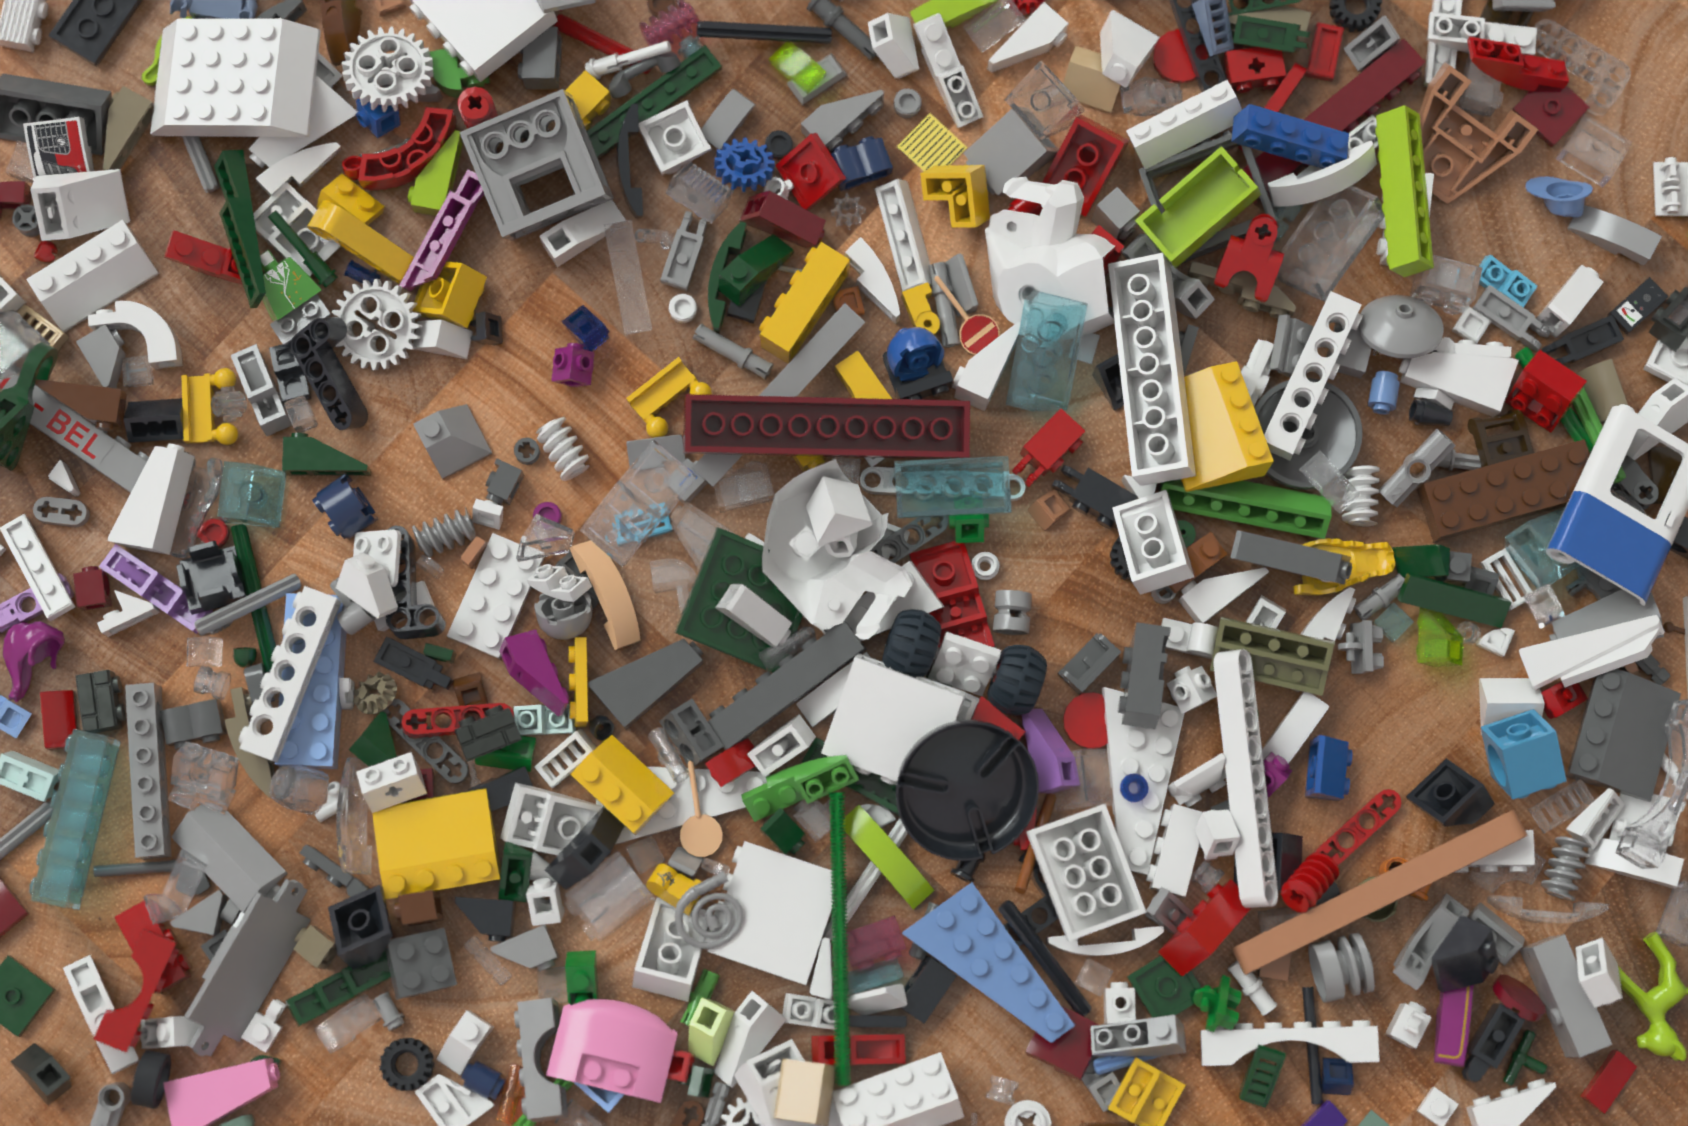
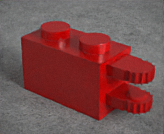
M1060 408L1022 447L1019 454L1023 459L1014 467L1012 472L1018 475L1030 463L1036 471L1027 477L1025 484L1028 487L1032 486L1041 475L1045 476L1049 471L1054 474L1064 464L1065 461L1062 458L1068 451L1072 454L1075 453L1084 443L1081 438L1085 430Z

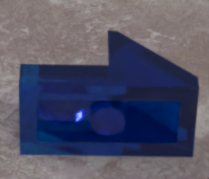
M581 305L561 321L576 341L584 345L585 350L593 352L609 339L608 333L610 331L584 305Z

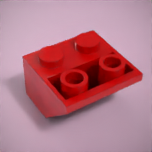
M1539 350L1521 372L1505 402L1514 409L1520 410L1536 424L1552 433L1578 397L1587 380L1542 350Z

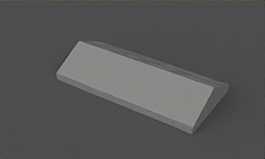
M215 797L189 811L172 835V839L244 914L257 892L266 895L287 874L279 863Z

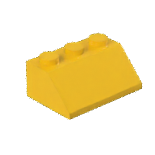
M613 735L595 748L571 773L575 780L635 836L675 794Z

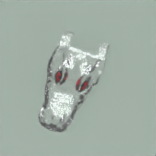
M184 451L185 453L195 456L193 453ZM194 457L170 554L174 557L188 558L190 556L188 548L195 546L196 536L202 522L216 500L222 486L223 464L221 459L210 458L206 469L197 467Z

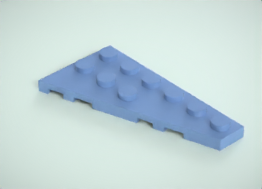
M972 882L901 933L1050 1043L1075 1026Z

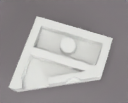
M438 1074L415 1091L438 1126H468L495 1106L493 1101L479 1096L441 1074Z

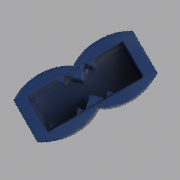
M866 137L860 140L857 146L849 147L848 145H842L835 148L831 154L846 177L838 185L840 191L848 190L892 174L893 166L882 138Z

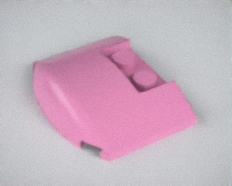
M586 1000L574 1005L568 1004L563 1008L547 1076L661 1103L678 1033L674 1029L671 1030L655 1014L625 1002Z

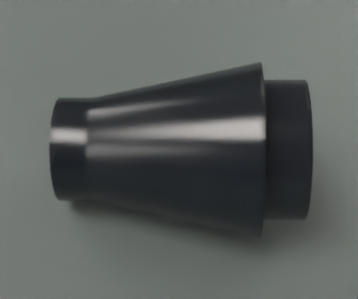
M1421 398L1420 400H1413L1408 417L1409 421H1413L1415 425L1449 427L1452 422L1453 411Z

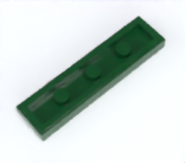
M1410 573L1406 574L1397 597L1402 603L1502 628L1512 603L1505 598Z

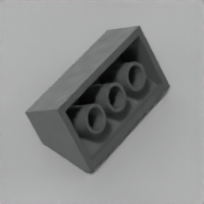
M3 73L0 76V139L26 143L23 126L25 123L82 117L85 121L88 146L91 147V153L103 155L112 91Z

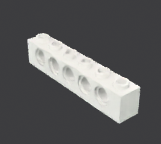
M1330 291L1264 434L1271 453L1289 461L1294 453L1300 454L1306 441L1301 436L1305 428L1311 430L1317 414L1313 413V410L1317 403L1322 405L1329 389L1324 388L1328 378L1334 380L1340 364L1335 362L1339 354L1345 355L1352 340L1348 339L1347 336L1351 329L1357 330L1363 315L1358 312L1362 304ZM1333 322L1339 323L1343 331L1339 333L1330 330L1329 324ZM1326 347L1331 351L1332 355L1330 357H1322L1318 354L1317 349ZM1306 373H1317L1320 376V381L1310 382L1306 378ZM1299 396L1304 397L1308 400L1309 405L1307 407H1299L1295 404L1294 399ZM1287 421L1295 423L1297 431L1287 432L1283 428V423Z
M304 586L302 592L297 593L293 602V608L296 609L292 619L288 618L284 624L282 634L285 636L281 646L277 645L273 651L271 661L274 663L270 673L266 672L262 679L260 688L263 691L259 700L255 699L251 706L250 715L252 718L249 726H245L241 731L239 737L240 749L278 763L341 605V601L338 598ZM309 613H315L316 622L310 627H305L303 624L304 617ZM297 640H304L306 643L304 651L295 654L292 649L293 644ZM289 666L294 667V677L284 681L282 679L283 670ZM282 693L284 696L283 704L278 708H273L271 705L272 697L275 694ZM271 720L273 730L267 735H262L260 731L261 724L264 721Z

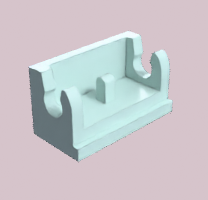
M15 751L1 754V785L43 802L55 795L56 790L53 788L56 782L63 778L64 771Z

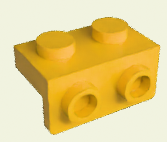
M343 174L339 175L321 190L316 205L318 209L321 203L335 204L366 225H369L383 213L385 207Z

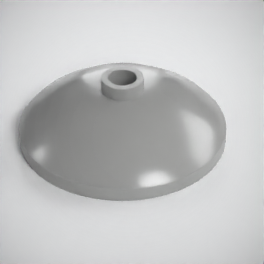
M1405 295L1381 297L1367 304L1360 313L1363 315L1358 326L1361 337L1371 348L1387 356L1395 358L1421 357L1435 350L1442 340L1444 327L1440 316L1431 306L1414 297Z

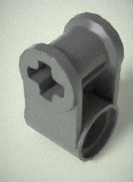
M1625 456L1621 466L1626 474V478L1619 483H1613L1611 488L1618 492L1628 505L1638 511H1643L1657 500L1659 495L1658 488L1634 459ZM1642 492L1646 494V497L1643 499L1638 496Z

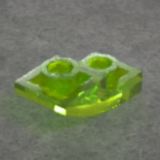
M785 42L768 59L787 79L791 78L807 94L827 76V72L818 63L791 42Z

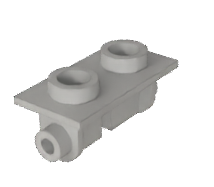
M316 294L281 319L272 322L270 326L285 346L314 319L329 317L331 314Z

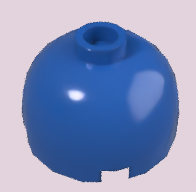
M921 327L899 330L887 347V361L891 371L896 378L899 376L900 380L905 382L914 381L929 374L927 369L933 364L937 367L944 358V349L939 340L931 331Z

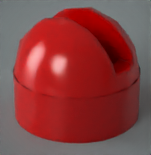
M350 156L342 162L343 172L351 180H358L360 156Z
M49 240L40 241L35 250L34 258L41 262H52L55 260L53 254L58 253L56 245Z

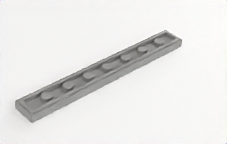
M844 303L759 396L797 397L862 327L865 321ZM704 454L692 469L710 486L714 487L742 455Z

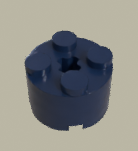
M343 474L316 494L317 497L312 500L321 513L325 512L331 519L328 525L336 536L341 535L343 539L347 538L350 540L357 532L363 531L376 522L378 517L373 515L375 511L360 488H352L349 483L353 480L347 474Z

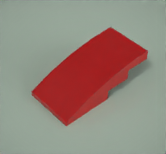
M952 541L909 553L910 561H912L944 605L943 608L929 613L941 625L938 647L940 648L946 632L995 648L987 623L986 612L979 594L978 583L965 543Z

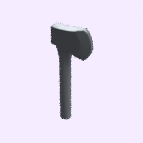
M186 852L182 853V857L170 861L96 865L93 870L94 877L176 872L180 873L177 889L185 894L197 895L210 888L207 874Z

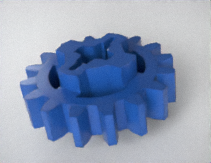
M743 138L742 143H738L736 139H732L731 146L723 143V149L717 150L714 162L716 177H722L723 185L731 183L732 190L739 186L742 192L746 191V187H751L753 191H756L757 184L765 187L766 180L772 179L775 165L773 153L767 152L766 145L757 146L758 140L748 143L747 138Z

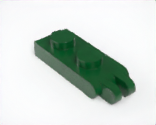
M1237 15L1233 43L1296 53L1297 47L1308 49L1309 43L1298 42L1299 36L1310 38L1311 32L1300 31L1301 25Z

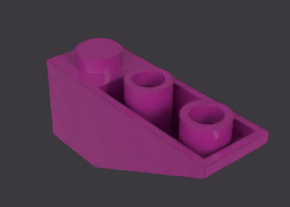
M536 629L505 637L499 652L509 675L558 717L562 716L568 705L569 696L566 689L560 685L555 664L549 660L545 641L542 638L540 639Z

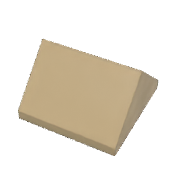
M1075 46L1059 98L1111 114L1120 84L1102 74L1100 53Z
M782 1059L774 1118L828 1126L836 1074L834 1071L836 1069L826 1064Z

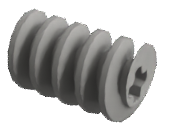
M466 507L464 516L458 510H455L453 520L447 514H444V523L442 524L437 518H433V527H430L425 521L422 522V531H419L415 525L412 526L421 552L423 551L428 557L433 556V547L440 554L443 553L444 544L451 550L454 549V540L462 546L465 545V536L471 542L476 537L475 528Z
M1556 837L1555 843L1560 847L1552 848L1551 852L1557 858H1550L1548 860V864L1554 869H1546L1544 872L1551 880L1541 881V886L1547 890L1544 892L1552 896L1575 901L1576 898L1569 894V890L1579 889L1578 886L1572 883V880L1582 879V876L1576 872V869L1586 868L1579 859L1589 858V854L1582 849L1583 847L1591 846L1569 837Z

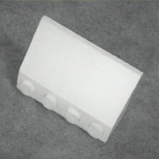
M1105 804L1027 831L1068 942L1147 913Z

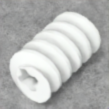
M565 417L554 419L536 431V434H539L537 437L538 442L545 443L543 446L544 452L550 453L549 460L557 462L554 466L555 470L558 472L563 471L560 475L562 481L570 480L589 468V465H584L589 458L588 454L578 455L583 446L573 447L572 445L578 439L577 436L567 437V434L572 430L571 426L561 427L566 421Z
M1370 465L1353 466L1344 474V477L1348 479L1343 482V487L1348 490L1343 493V499L1348 501L1342 505L1343 510L1347 512L1342 515V520L1345 523L1363 527L1378 524L1370 520V517L1378 515V511L1370 509V506L1377 505L1379 502L1371 498V495L1379 493V489L1371 487V484L1379 482V478L1372 476V473L1380 471L1379 467Z

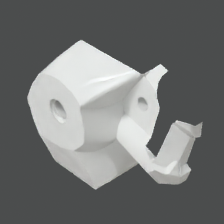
M1015 177L1008 180L1004 185L1003 193L1009 197L1040 203L1043 209L1040 216L1004 209L990 216L989 227L985 229L992 292L998 308L1013 324L1017 322L1022 323L1024 331L1047 341L1081 337L1115 323L1114 318L1108 312L1103 257L1115 246L1105 238L1095 234H1076L1084 196L1078 183L1062 180L1058 184L1053 185L1029 181L1027 177Z
M835 459L798 475L775 494L767 519L762 554V570L812 625L814 624L822 630L830 629L835 625L843 623L865 591L875 593L876 599L856 627L855 634L861 639H869L880 629L879 622L889 607L900 598L905 597L912 582L905 568L870 551L884 536L888 526L887 516L889 513L882 515L863 494L862 496L873 525L858 531L857 547L850 557L837 558L828 554L824 545L819 547L806 505L823 476L851 483L843 474Z

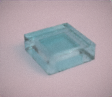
M1393 602L1373 624L1382 627L1383 634L1393 643L1414 621Z

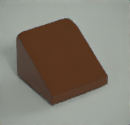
M480 672L454 679L453 688L459 706L489 704Z

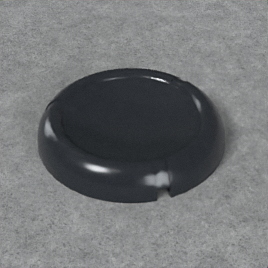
M954 721L928 732L909 750L901 764L898 780L896 781V805L902 824L908 834L928 852L950 860L969 861L983 858L982 853L991 851L992 854H995L1006 848L1021 835L1029 824L1038 801V773L1029 751L1009 731L985 721Z

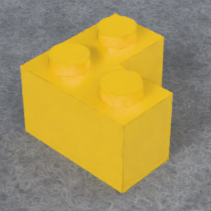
M935 165L920 173L923 201L948 200L951 228H976L990 220L985 165Z

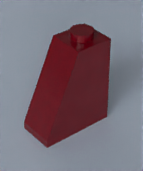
M766 191L749 196L739 222H745L748 226L771 235L775 234L781 239L808 248L816 246L823 239L825 234L823 228L826 220L772 191Z

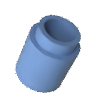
M1378 371L1375 377L1372 378L1368 406L1373 409V412L1385 415L1396 409L1400 386L1397 374L1389 371Z

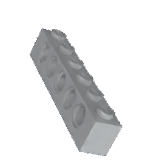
M156 683L125 685L135 858L172 857L165 737L160 711L163 710L162 687Z

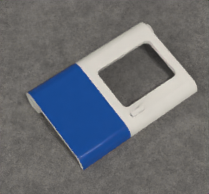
M1628 405L1613 406L1548 544L1546 554L1560 563H1579L1640 600L1639 603L1644 606L1688 510V443L1635 413V410ZM1637 430L1651 436L1682 456V462L1656 519H1652L1613 496L1610 492Z

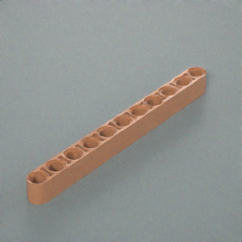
M1515 810L1509 811L1232 948V951L1244 975H1247L1528 835Z

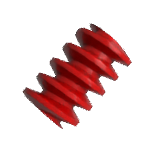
M471 87L460 94L457 104L467 129L498 116L493 99L485 89Z
M1312 853L1307 856L1305 861L1301 863L1299 868L1295 870L1281 888V896L1286 905L1300 913H1306L1309 908L1315 906L1317 901L1321 899L1322 895L1326 893L1328 888L1339 877L1340 869L1337 863L1322 853Z

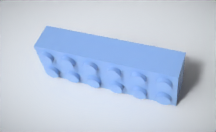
M286 593L284 624L288 618L292 619L296 609L293 608V602L297 595L295 593ZM342 602L337 612V615L345 607ZM309 613L304 617L303 624L305 627H310L316 622V614ZM337 615L278 763L275 762V765L279 767L338 769L342 712L339 698V678H344L347 632L340 625ZM297 640L293 644L292 649L295 654L304 651L305 641ZM289 666L283 670L282 679L284 681L294 677V667ZM279 693L280 707L284 702V696L282 693Z

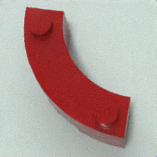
M425 107L422 121L407 143L398 149L393 148L375 154H362L358 181L363 190H386L416 180L418 175L455 131L457 119L454 111Z

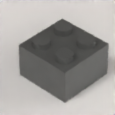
M445 928L392 939L386 946L385 952L396 1000L452 988L457 985Z

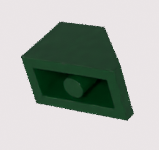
M781 808L760 828L761 833L784 855H787L789 852L795 855L805 844L802 840L806 836L805 833Z

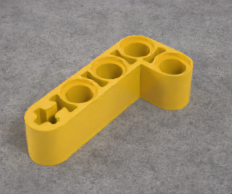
M321 203L307 225V228L316 235L336 242L399 285L414 259L413 256L346 210L332 203Z

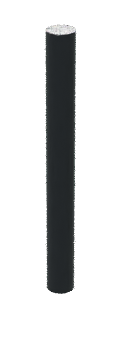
M1302 987L1305 1022H1311L1312 1028H1317L1314 988ZM1306 1042L1311 1104H1323L1319 1048L1316 1044Z

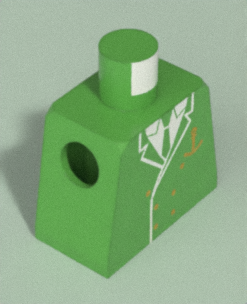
M270 250L260 254L266 290L262 301L272 321L281 319L322 291L291 257L277 262Z

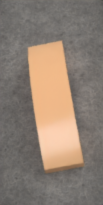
M595 539L571 546L569 549L580 574L587 573L608 622L604 624V627L614 649L618 650L641 641L631 598L610 556Z

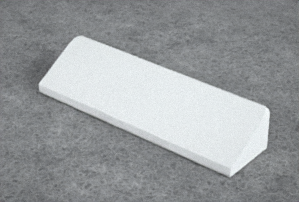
M896 179L875 188L902 291L926 282L929 283V286H932L929 269L930 262L908 182Z

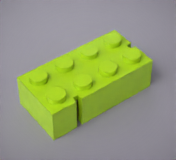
M1221 146L1159 199L1162 207L1166 210L1164 213L1161 214L1157 206L1153 204L1135 222L1158 250L1165 255L1171 265L1177 268L1261 196L1258 186L1242 168H1239L1234 159Z

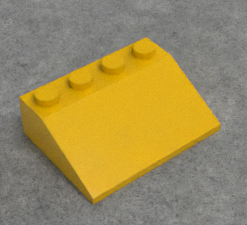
M1238 362L1211 366L1185 376L1196 476L1181 479L1185 491L1190 492L1265 476L1274 461Z
M487 788L399 803L372 813L385 899L427 890L436 891L500 879L501 864Z

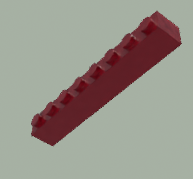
M1403 38L1304 120L1350 133L1360 125L1359 121L1363 117L1367 116L1369 118L1372 115L1374 116L1381 109L1379 104L1387 99L1390 102L1402 92L1400 87L1406 82L1411 85L1423 74L1421 69L1426 62ZM1263 152L1256 158L1270 199L1268 183L1291 173L1297 176V171L1303 166L1305 168L1310 166L1267 152ZM1247 165L1242 170L1254 182L1249 166ZM1260 196L1253 202L1255 206L1261 201Z

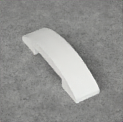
M1369 141L1349 149L1346 160L1300 179H1297L1295 174L1291 173L1268 183L1273 206L1284 207L1314 202L1334 195L1355 184L1377 165L1373 142Z
M1163 926L1132 929L1133 941L1078 946V939L1068 942L1066 936L1047 937L1046 944L1072 954L1106 956L1141 947L1161 935L1164 929Z

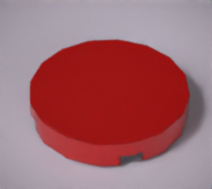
M1179 29L1168 31L1159 38L1154 47L1153 64L1155 70L1163 79L1170 83L1193 82L1196 79V75ZM1199 45L1195 49V55L1198 59L1206 60L1208 57L1207 49L1203 45Z
M1096 692L1082 693L1073 698L1065 708L1063 716L1064 731L1069 740L1079 747L1097 749L1108 743L1104 715L1105 705L1102 694Z

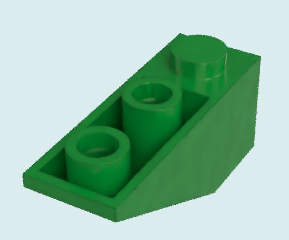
M596 950L567 952L565 974L568 1004L574 1005L586 1000H599Z

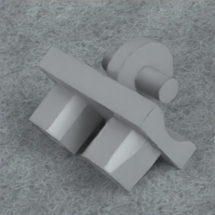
M1371 620L1351 623L1350 632L1346 633V643L1338 644V650L1346 651V659L1351 661V674H1364L1384 667V656L1382 653H1373V643L1382 642L1383 628L1372 625Z

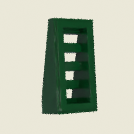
M1258 1044L1240 1086V1100L1261 1107H1267L1286 1058L1285 1052ZM1260 1058L1274 1062L1275 1064L1273 1065L1264 1061H1260Z

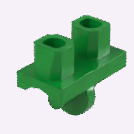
M1226 975L1221 976L1218 987L1212 989L1211 986L1205 985L1203 988L1197 989L1193 996L1195 1005L1201 1011L1208 1012L1205 1030L1212 1033L1218 1025L1232 1030L1239 1019V1013L1234 1010L1240 1003L1242 992L1229 987L1231 978Z

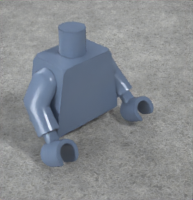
M171 0L170 14L180 11V17L186 18L187 11L189 10V14L193 19H255L258 5L256 0Z

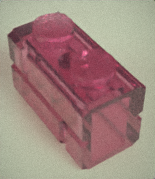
M895 915L846 932L848 935L845 936L848 938L845 940L848 941V947H846L848 951L845 952H848L847 956H849L851 968L857 966L858 971L875 966L873 960L885 957L886 962L902 956L901 950L906 949Z

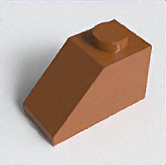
M1211 532L1187 548L1194 577L1169 585L1174 594L1214 567L1228 555Z

